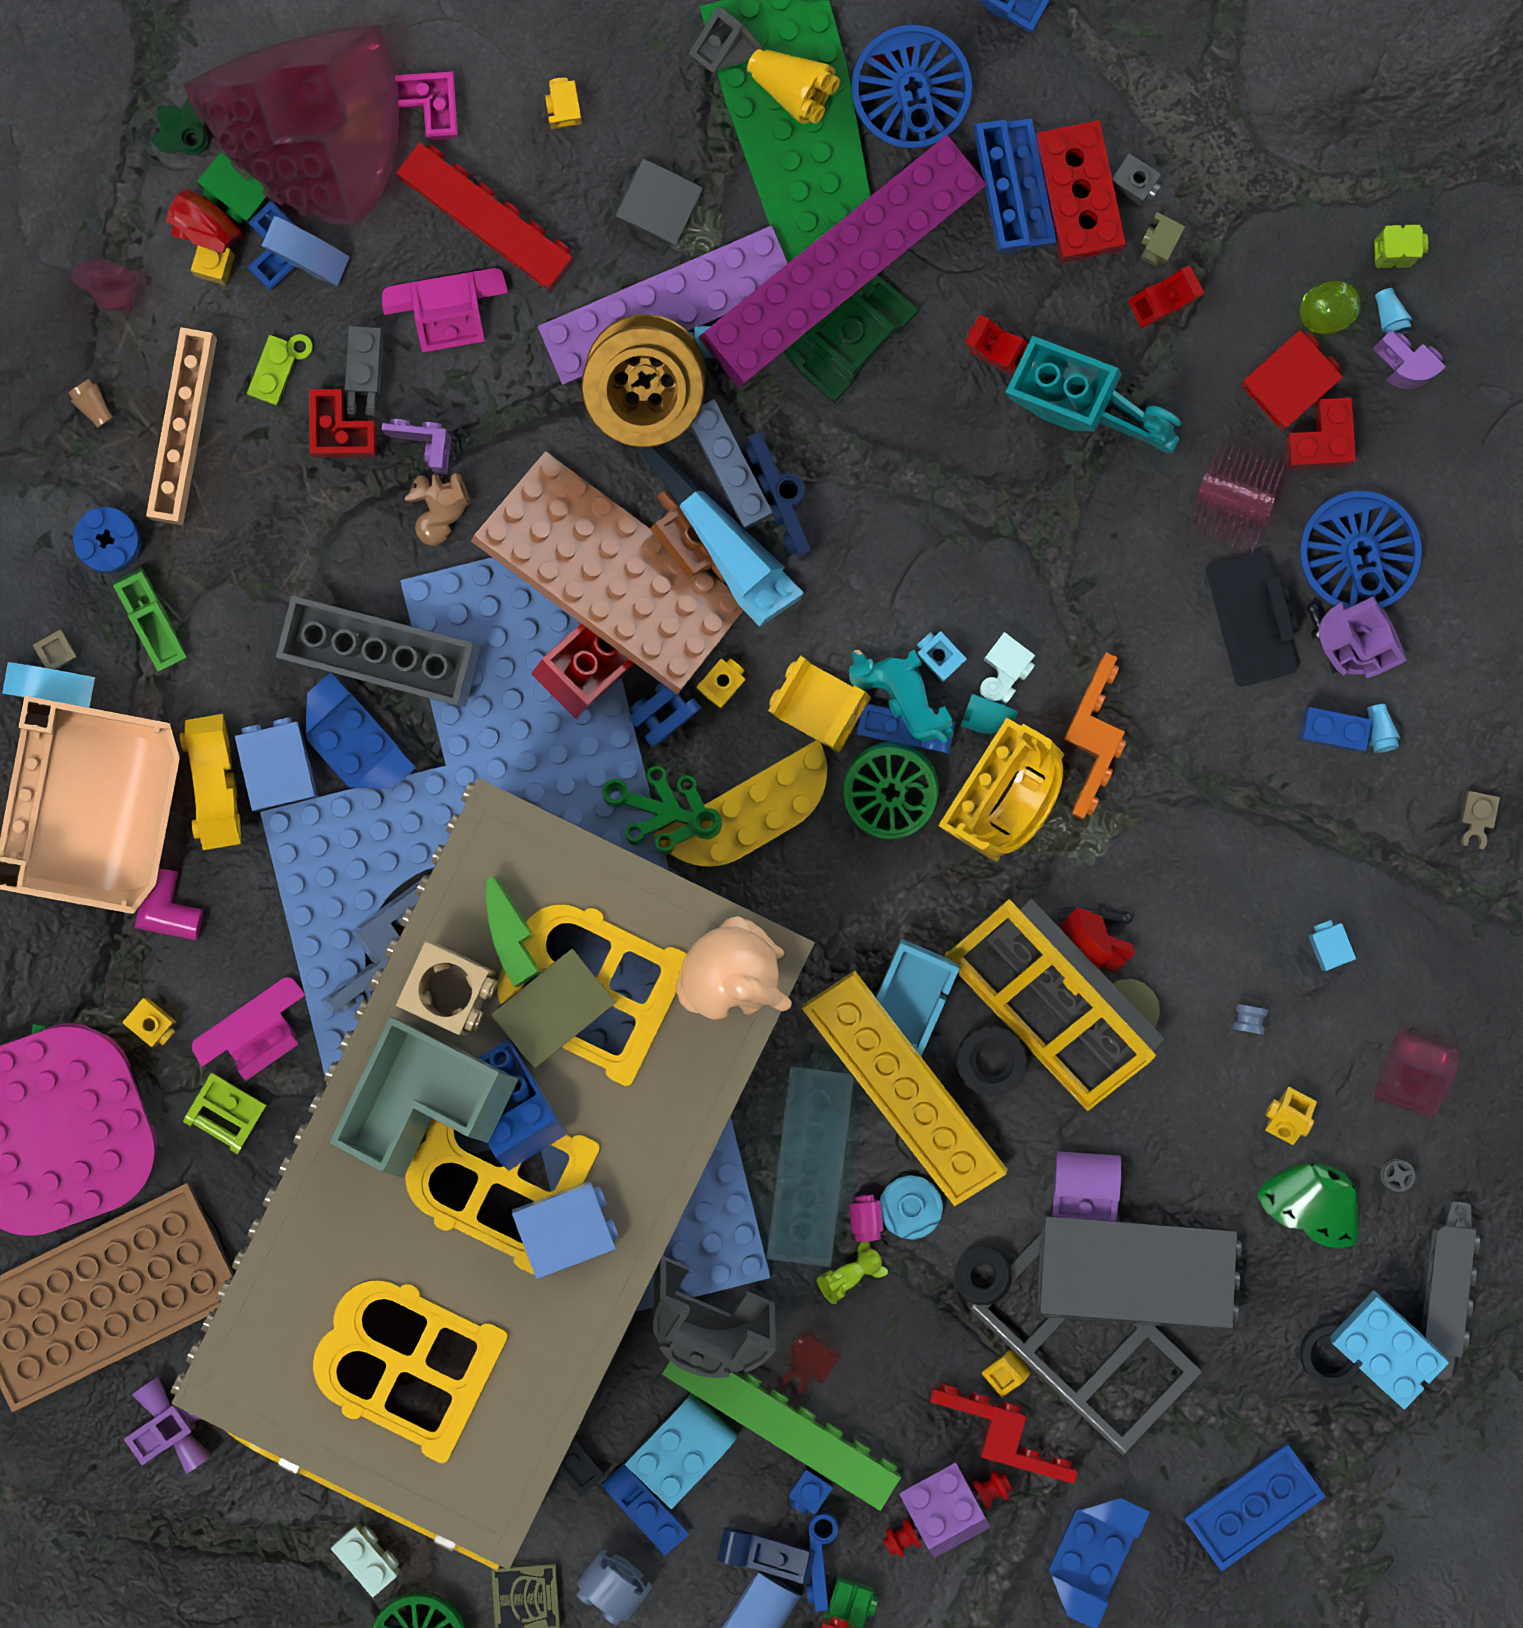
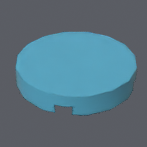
M914 1175L898 1177L889 1183L881 1194L883 1223L890 1232L899 1237L912 1240L925 1237L936 1228L941 1219L943 1210L941 1195L933 1183L923 1177Z

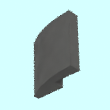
M641 159L614 216L640 231H646L670 245H676L703 188L654 163Z

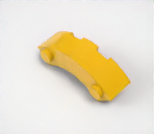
M223 714L185 720V733H180L182 751H188L196 803V819L192 820L194 838H200L203 850L241 844L240 815L237 813L236 800L238 793L235 773L228 772L232 768L231 749Z

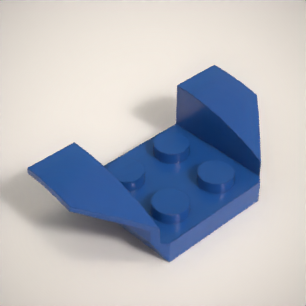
M331 672L307 693V741L349 788L393 789L416 768L401 752V749Z
M1122 1498L1089 1508L1074 1510L1048 1567L1068 1617L1091 1628H1098L1109 1604L1107 1597L1134 1537L1139 1538L1150 1511Z

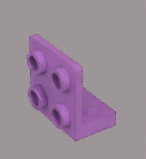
M391 419L390 424L382 423V431L388 438L427 441L425 462H427L434 474L448 475L451 436L446 429L441 428L442 424L422 422V427L410 425V421L402 419Z

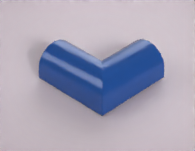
M272 201L248 222L263 239L266 237L274 216L295 225ZM268 249L248 266L250 272L269 291L276 287L295 268V266L284 261Z

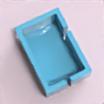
M901 938L875 997L919 1055L922 1056L946 1001V995L940 992L942 990L943 993L949 994L960 969V963Z
M1374 1290L1330 1336L1332 1344L1353 1363L1356 1362L1359 1369L1404 1410L1424 1390L1421 1382L1425 1380L1430 1384L1449 1364L1443 1353Z

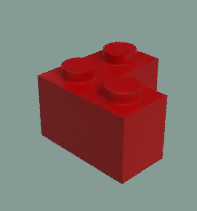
M342 389L309 390L310 454L313 458L377 457L376 423L374 421H345V393Z
M1352 398L1320 399L1314 404L1316 432L1290 433L1285 437L1287 470L1350 466L1356 461Z

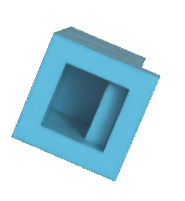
M941 631L936 636L930 632L917 644L921 649L917 656L942 683L967 660ZM939 649L944 652L945 658L942 661H936L933 658L935 650Z

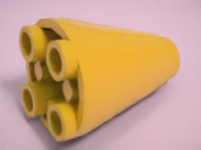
M757 49L747 65V71L752 74L753 79L801 124H807L810 121L817 124L821 120L825 112L824 104L829 95L832 96L837 91L840 84V78L835 76V70L832 66L776 51Z

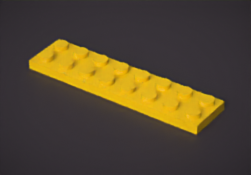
M853 971L803 1004L802 1010L954 1207L1006 1175L1007 1168L856 971Z

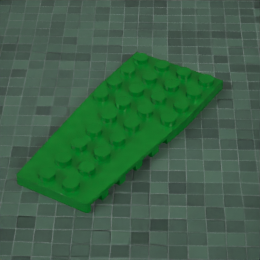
M722 0L700 6L704 27L715 9L720 6L743 24L764 50L776 51L828 64L834 68L835 76L840 78L837 91L832 96L829 95L824 104L825 112L821 120L817 124L811 121L807 124H801L753 79L752 74L747 71L748 62L716 71L726 107L762 202L768 224L772 226L786 261L789 263L870 197L855 108L851 96L847 64L830 1Z

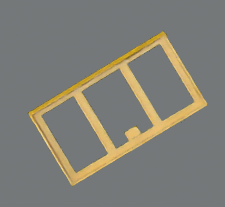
M1010 899L954 948L945 953L944 957L960 963L958 975L1087 1111L1093 1109L1096 1104L1140 1071L1156 1056L1148 1045ZM1009 918L1043 955L997 993L963 956L1003 921ZM1053 965L1065 978L1062 981L1063 984L1075 996L1079 993L1092 1008L1046 1045L1007 1002ZM1100 1018H1103L1136 1055L1089 1091L1056 1054Z

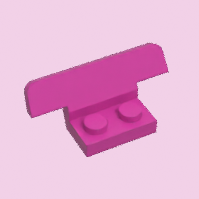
M491 268L389 286L382 292V307L384 315L414 310L423 353L485 342L477 299L507 294L508 292L503 272L498 268Z
M283 978L196 1038L192 1043V1051L201 1067L228 1050L236 1061L238 1072L247 1081L299 1045L294 1030L281 1012L305 996L302 988L292 978Z

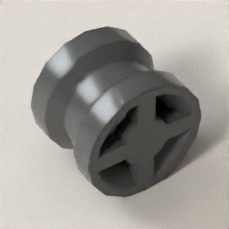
M1390 1159L1381 1167L1380 1180L1388 1189L1402 1192L1408 1190L1414 1184L1415 1170L1407 1161Z

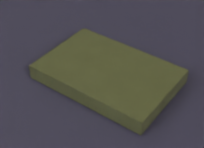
M572 948L494 1011L491 1016L535 1069L617 1002Z

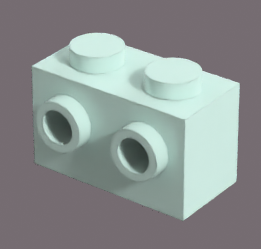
M358 1522L333 1544L331 1550L367 1592L374 1597L398 1576L400 1569L397 1567L399 1562L390 1551L386 1550L384 1552L377 1544L378 1538L368 1526L363 1527Z

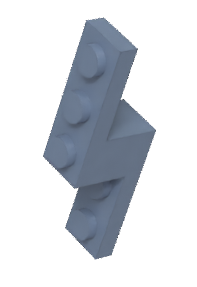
M421 879L351 930V933L372 963L321 1000L329 1011L336 1012L339 1010L342 1013L357 1002L355 997L363 991L369 993L374 990L369 986L378 968L385 969L390 959L385 956L387 948L394 937L400 938L391 923H400L407 908L417 904L420 896L415 894Z

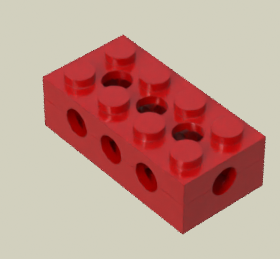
M1100 120L1037 133L1036 142L1060 264L1123 251L1126 242ZM1071 155L1076 156L1080 159L1081 165L1072 167L1067 164L1065 158ZM1076 186L1083 187L1087 191L1088 196L1078 198L1073 194L1072 188ZM1082 217L1090 218L1094 223V228L1084 229L1080 226L1079 219Z

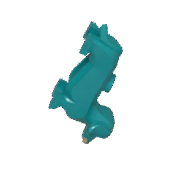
M860 650L852 652L853 665L849 667V680L852 686H856L865 692L872 688L885 689L892 698L889 700L892 714L895 718L901 716L914 738L920 741L939 739L945 744L948 741L947 738L953 737L951 726H953L952 718L946 707L939 708L937 715L933 712V709L928 707L924 682L918 666H921V661L915 650L909 652L907 659L888 657L874 664L873 660L867 659Z

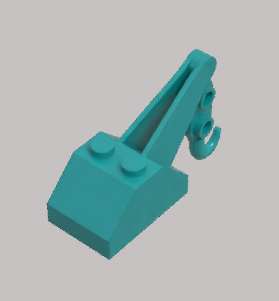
M1032 336L1006 390L1007 396L1012 401L1043 420L1071 431L1095 432L1100 423L1144 441L1167 453L1174 452L1180 439L1173 430L1174 426L1168 422L1170 421L1176 426L1181 425V421L1173 413L1155 405L1148 406L1144 413L1115 391L1122 375L1119 368ZM1107 405L1148 432L1104 412Z

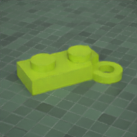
M297 334L287 342L269 335L247 395L278 407L296 359L304 360L313 351V344L309 337ZM299 341L306 344V349L302 353H297L294 349L295 344Z

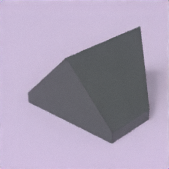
M718 6L689 54L714 73L717 70L748 62L757 49L765 50L743 24Z

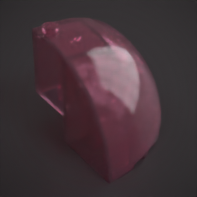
M380 25L327 31L279 43L231 60L183 84L199 121L204 120L215 136L211 140L217 148L220 146L233 159L230 164L247 181L253 177L265 187L262 193L280 205L287 203L297 209L298 214L305 217L312 214L322 217L323 222L357 224L371 211L380 198L393 167L399 130V103L396 80Z

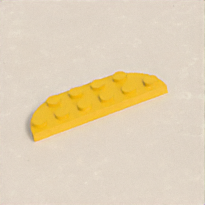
M817 740L813 741L705 804V808H712L721 816L722 828L720 833L716 837L707 840L694 836L675 845V849L670 855L683 862L697 866L725 865L742 858L804 821L818 805L826 785L827 762L821 743ZM706 820L700 826L708 829L712 826V823ZM676 821L653 834L656 839L661 833L671 834L686 826V824ZM662 840L660 842L662 848H667L671 844L669 840Z

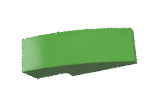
M142 566L113 580V587L157 671L185 659L186 654Z
M491 876L486 879V904L493 943L502 967L513 987H520L541 973V970L523 944L533 937L534 934L499 879Z

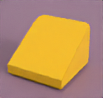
M1009 1349L982 1371L981 1374L1002 1398L1022 1384L1031 1374V1371L1012 1349Z

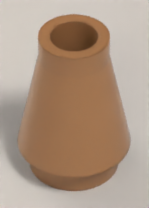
M87 379L69 392L73 399L70 402L85 414L97 428L113 417L105 404L97 383L93 385L90 379Z

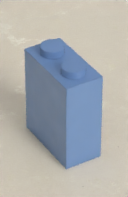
M291 717L273 721L274 727L261 730L260 725L242 728V734L235 736L252 811L258 812L318 797L301 723L297 721L292 722Z
M591 1180L512 1210L514 1221L536 1279L616 1249L614 1240L619 1239L613 1219L605 1220L601 1208L607 1206L601 1187L593 1188Z

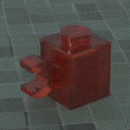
M809 1332L806 1333L804 1338L798 1335L789 1352L793 1354L790 1361L798 1366L799 1369L788 1371L783 1378V1383L787 1385L792 1377L800 1378L801 1385L797 1389L799 1394L806 1390L811 1376L823 1383L839 1359L840 1352Z

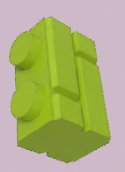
M1401 225L1385 226L1374 240L1375 265L1377 268H1392L1394 265L1396 268H1410L1419 258H1422L1423 253L1428 252V235L1423 234V229L1420 225H1405L1403 228Z

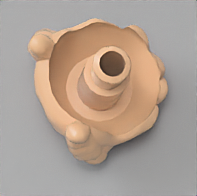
M740 916L727 918L719 928L703 935L689 949L682 963L676 985L679 1001L686 1010L700 1013L712 1020L726 1018L729 1014V1009L738 1006L745 1015L753 1014L765 1005H770L779 1011H786L790 1009L792 1002L788 996L784 995L777 988L779 979L777 960L784 956V951L775 945L765 931L752 921L743 919Z

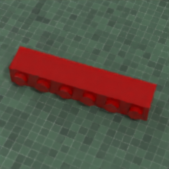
M418 143L396 172L398 178L551 293L573 264L572 257L569 255L571 250L557 239L552 243L543 235L546 231L531 220L527 224L518 217L520 211L507 201L502 205L493 198L495 193L485 184L480 182L477 186L467 179L470 174L461 166L455 163L451 167L442 159L445 155L436 147L429 144L426 148L421 143Z

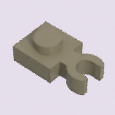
M1472 791L1466 792L1460 823L1469 824V829L1461 837L1462 846H1468L1469 838L1475 835L1479 839L1478 849L1482 850L1486 847L1487 836L1484 833V828L1494 829L1500 797Z

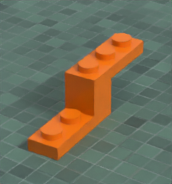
M1107 652L1103 654L1063 738V741L1097 757L1070 813L1081 820L1084 819L1086 814L1092 816L1099 802V798L1094 796L1100 785L1103 787L1107 785L1113 772L1112 769L1108 768L1113 756L1116 758L1120 757L1127 742L1122 739L1124 731L1090 716L1092 711L1099 712L1106 697L1101 694L1106 682L1112 684L1119 670V667L1114 665L1117 657Z

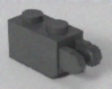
M349 326L345 391L348 393L347 418H355L357 413V395H368L366 404L367 419L375 418L377 396H380L384 333L381 328Z

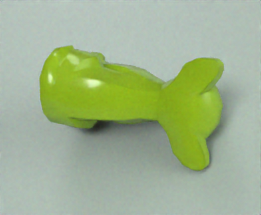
M869 1241L859 1243L856 1262L841 1266L834 1272L829 1270L817 1278V1284L821 1292L831 1304H837V1301L845 1296V1292L854 1287L864 1274L872 1275L875 1278H881L888 1274V1270L882 1266L881 1256L877 1251L870 1249Z

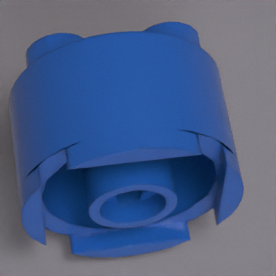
M100 507L87 511L78 521L73 534L74 549L78 557L88 567L102 574L113 575L126 570L136 562L141 552L142 539L138 527L125 513L115 508ZM108 534H110V537L115 541L113 544H107L105 548L104 544L101 543L102 537L107 538Z

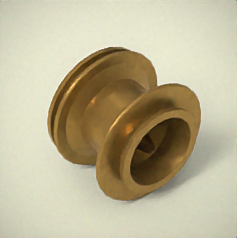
M634 314L615 321L598 335L587 355L581 383L582 398L587 413L593 423L605 435L627 446L639 448L656 447L678 438L692 425L703 403L706 368L702 351L696 340L684 327L663 316ZM635 356H640L641 358L635 363L628 360ZM650 357L656 358L662 361V363L652 362ZM623 371L628 375V379L620 382L616 380L615 375ZM640 371H643L646 375L651 373L650 382H646L644 378L639 380ZM664 374H669L674 382L665 384L661 377ZM628 392H635L638 394L639 399L635 402H630L626 399V394ZM658 393L661 395L662 400L659 403H653L649 400V395Z

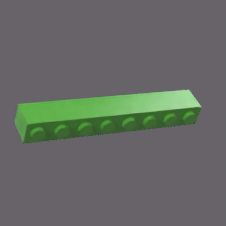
M670 1360L662 1371V1375L879 1511H881L901 1479L900 1474L896 1472L897 1465L884 1457H881L880 1461L869 1455L871 1449L857 1440H854L852 1444L842 1438L843 1432L830 1423H827L825 1427L814 1421L816 1418L814 1413L802 1406L798 1410L787 1404L788 1397L775 1389H772L771 1393L760 1387L762 1381L748 1372L743 1376L738 1372L729 1373V1377L724 1378L703 1377L679 1368Z

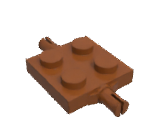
M667 489L661 492L656 498L659 499L668 512L664 518L657 521L650 528L689 579L702 570L712 568L722 583H724L723 576L679 505Z

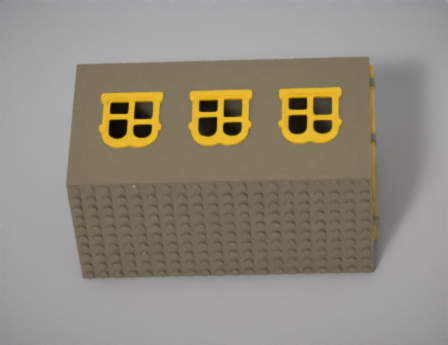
M478 778L475 784L469 782L461 798V801L466 802L460 815L457 813L453 814L446 829L450 836L445 845H438L431 859V863L435 864V867L430 876H423L415 894L420 896L415 907L409 906L400 923L405 928L400 938L394 937L385 953V956L390 959L385 969L378 968L369 986L374 991L370 999L362 1000L354 1018L359 1020L355 1030L347 1031L340 1044L339 1049L344 1051L340 1061L331 1063L324 1077V1081L328 1082V1085L324 1092L321 1091L320 1094H316L308 1110L313 1113V1116L309 1123L306 1122L305 1125L302 1124L293 1141L298 1146L294 1154L291 1153L290 1156L287 1155L278 1171V1174L283 1177L279 1185L276 1184L270 1188L262 1204L267 1207L266 1212L263 1216L261 1215L254 1220L247 1235L252 1240L248 1247L245 1246L244 1249H240L232 1265V1268L237 1271L233 1278L230 1277L228 1281L225 1280L216 1298L221 1303L218 1309L215 1308L213 1312L210 1311L201 1328L206 1334L203 1340L200 1339L198 1343L195 1342L186 1359V1362L190 1363V1367L183 1374H179L170 1393L175 1395L171 1403L172 1405L223 1429L245 1446L277 1462L278 1467L295 1475L300 1473L434 1539L433 1543L451 1552L454 1549L495 1570H498L499 1566L509 1570L781 1011L770 1005H765L755 1013L745 1015L738 1006L729 1009V1014L726 1018L712 1020L700 1013L686 1010L680 1003L676 991L682 963L689 949L698 939L709 931L719 928L727 918L740 916L762 928L774 944L783 949L784 956L777 960L779 972L777 988L789 997L815 942ZM491 876L499 879L533 932L534 936L523 944L541 970V973L555 963L547 952L546 941L551 930L559 924H576L610 941L611 949L596 978L617 1002L613 1007L633 1016L636 1020L635 1027L620 1055H612L575 1036L534 1069L516 1047L567 1132V1135L551 1144L569 1155V1162L555 1190L552 1192L545 1191L521 1179L518 1176V1169L521 1164L508 1171L504 1166L496 1167L466 1152L456 1142L454 1129L433 1118L404 1178L384 1173L330 1144L331 1138L390 1016L411 1023L477 1058L509 1038L491 1014L523 988V985L513 987L502 967L493 943L486 904V879ZM425 941L437 943L497 971L494 979L499 981L492 998L484 1000L480 1011L484 1012V1016L476 1031L472 1030L468 1035H458L396 1006ZM628 951L658 964L661 968V974L648 1000L644 1004H639L614 992L610 988V981L624 953ZM449 964L450 968L447 970L435 972L428 986V991H430L433 1000L432 1005L437 1011L446 1016H452L451 1012L461 1007L465 1009L472 996V988L466 978L468 974L455 964ZM452 1162L460 1164L476 1172L478 1175V1182L462 1211H455L434 1199L430 1192L429 1179L431 1173L443 1163ZM591 1180L593 1188L601 1187L607 1206L601 1208L606 1221L613 1219L619 1239L614 1240L615 1250L536 1279L524 1244L480 1223L477 1220V1214L490 1187L495 1183L501 1184L533 1201H537ZM380 1299L391 1300L427 1319L426 1328L411 1355H404L373 1340L367 1335L363 1328L362 1317L364 1310L370 1303ZM442 1328H449L475 1341L477 1344V1350L464 1377L460 1380L448 1377L426 1364L427 1355ZM350 1352H366L386 1363V1370L372 1398L368 1400L348 1392L338 1381V1363L343 1356ZM401 1372H408L448 1392L452 1396L450 1406L437 1431H427L386 1410L385 1402Z

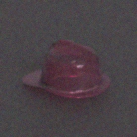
M106 260L85 261L77 265L71 273L73 283L79 288L90 292L100 309L108 311L119 310L127 313L133 310L136 287L141 282L139 273Z

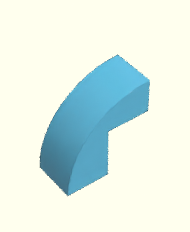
M8 662L2 694L22 698L29 696L89 708L95 677Z

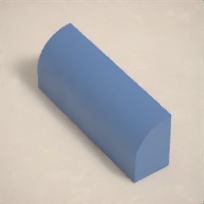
M757 1570L722 1628H782L802 1595L768 1573Z

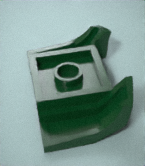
M877 274L807 333L786 348L784 353L798 372L835 404L856 381L854 376L895 332L899 334L920 310Z

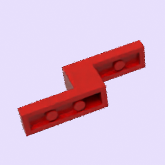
M941 1383L940 1388L932 1386L929 1396L930 1402L989 1419L980 1450L982 1458L1075 1484L1078 1471L1075 1467L1071 1466L1072 1461L1054 1456L1052 1461L1040 1457L1041 1452L1026 1447L1022 1448V1452L1017 1451L1027 1417L1024 1412H1020L1021 1406L1002 1401L1001 1406L989 1403L990 1397L975 1392L971 1393V1397L958 1394L959 1388Z

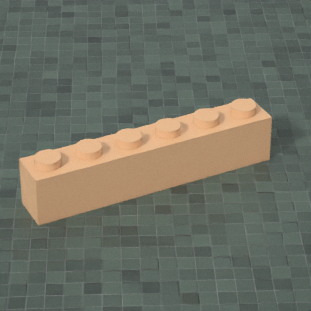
M180 328L146 514L148 518L154 521L182 526L184 524L217 338L210 332Z

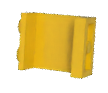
M800 656L797 662H792L785 674L787 679L781 690L777 689L773 693L769 702L771 707L768 711L781 721L840 753L871 697L862 689L850 686L812 665L806 658Z

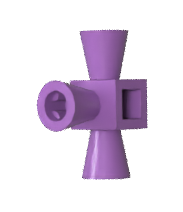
M158 1376L132 1394L155 1417L124 1438L141 1465L172 1445L175 1447L186 1474L213 1456L190 1434L196 1428L194 1422L201 1420V1418L177 1406H171Z

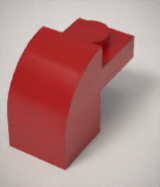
M1189 265L1164 281L1145 288L1127 301L1140 327L1145 328L1186 308L1205 293Z
M982 315L978 316L975 324L970 328L965 344L970 347L969 352L1012 375H1014L1029 344L1023 338L1003 331L992 320Z
M1077 907L1058 926L1098 969L1103 968L1116 973L1135 954L1131 943L1107 934L1101 915Z

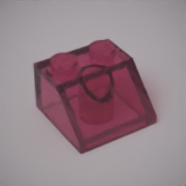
M1399 1030L1388 1050L1373 1098L1434 1119L1456 1078L1460 1051Z

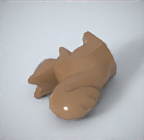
M453 473L450 477V482L446 484L442 483L439 475L433 474L432 485L427 477L420 475L416 477L410 493L404 498L408 502L426 500L429 511L419 516L415 524V531L420 541L429 546H437L447 540V536L451 533L449 525L458 520L465 507L470 504V498L461 474L457 475V473Z

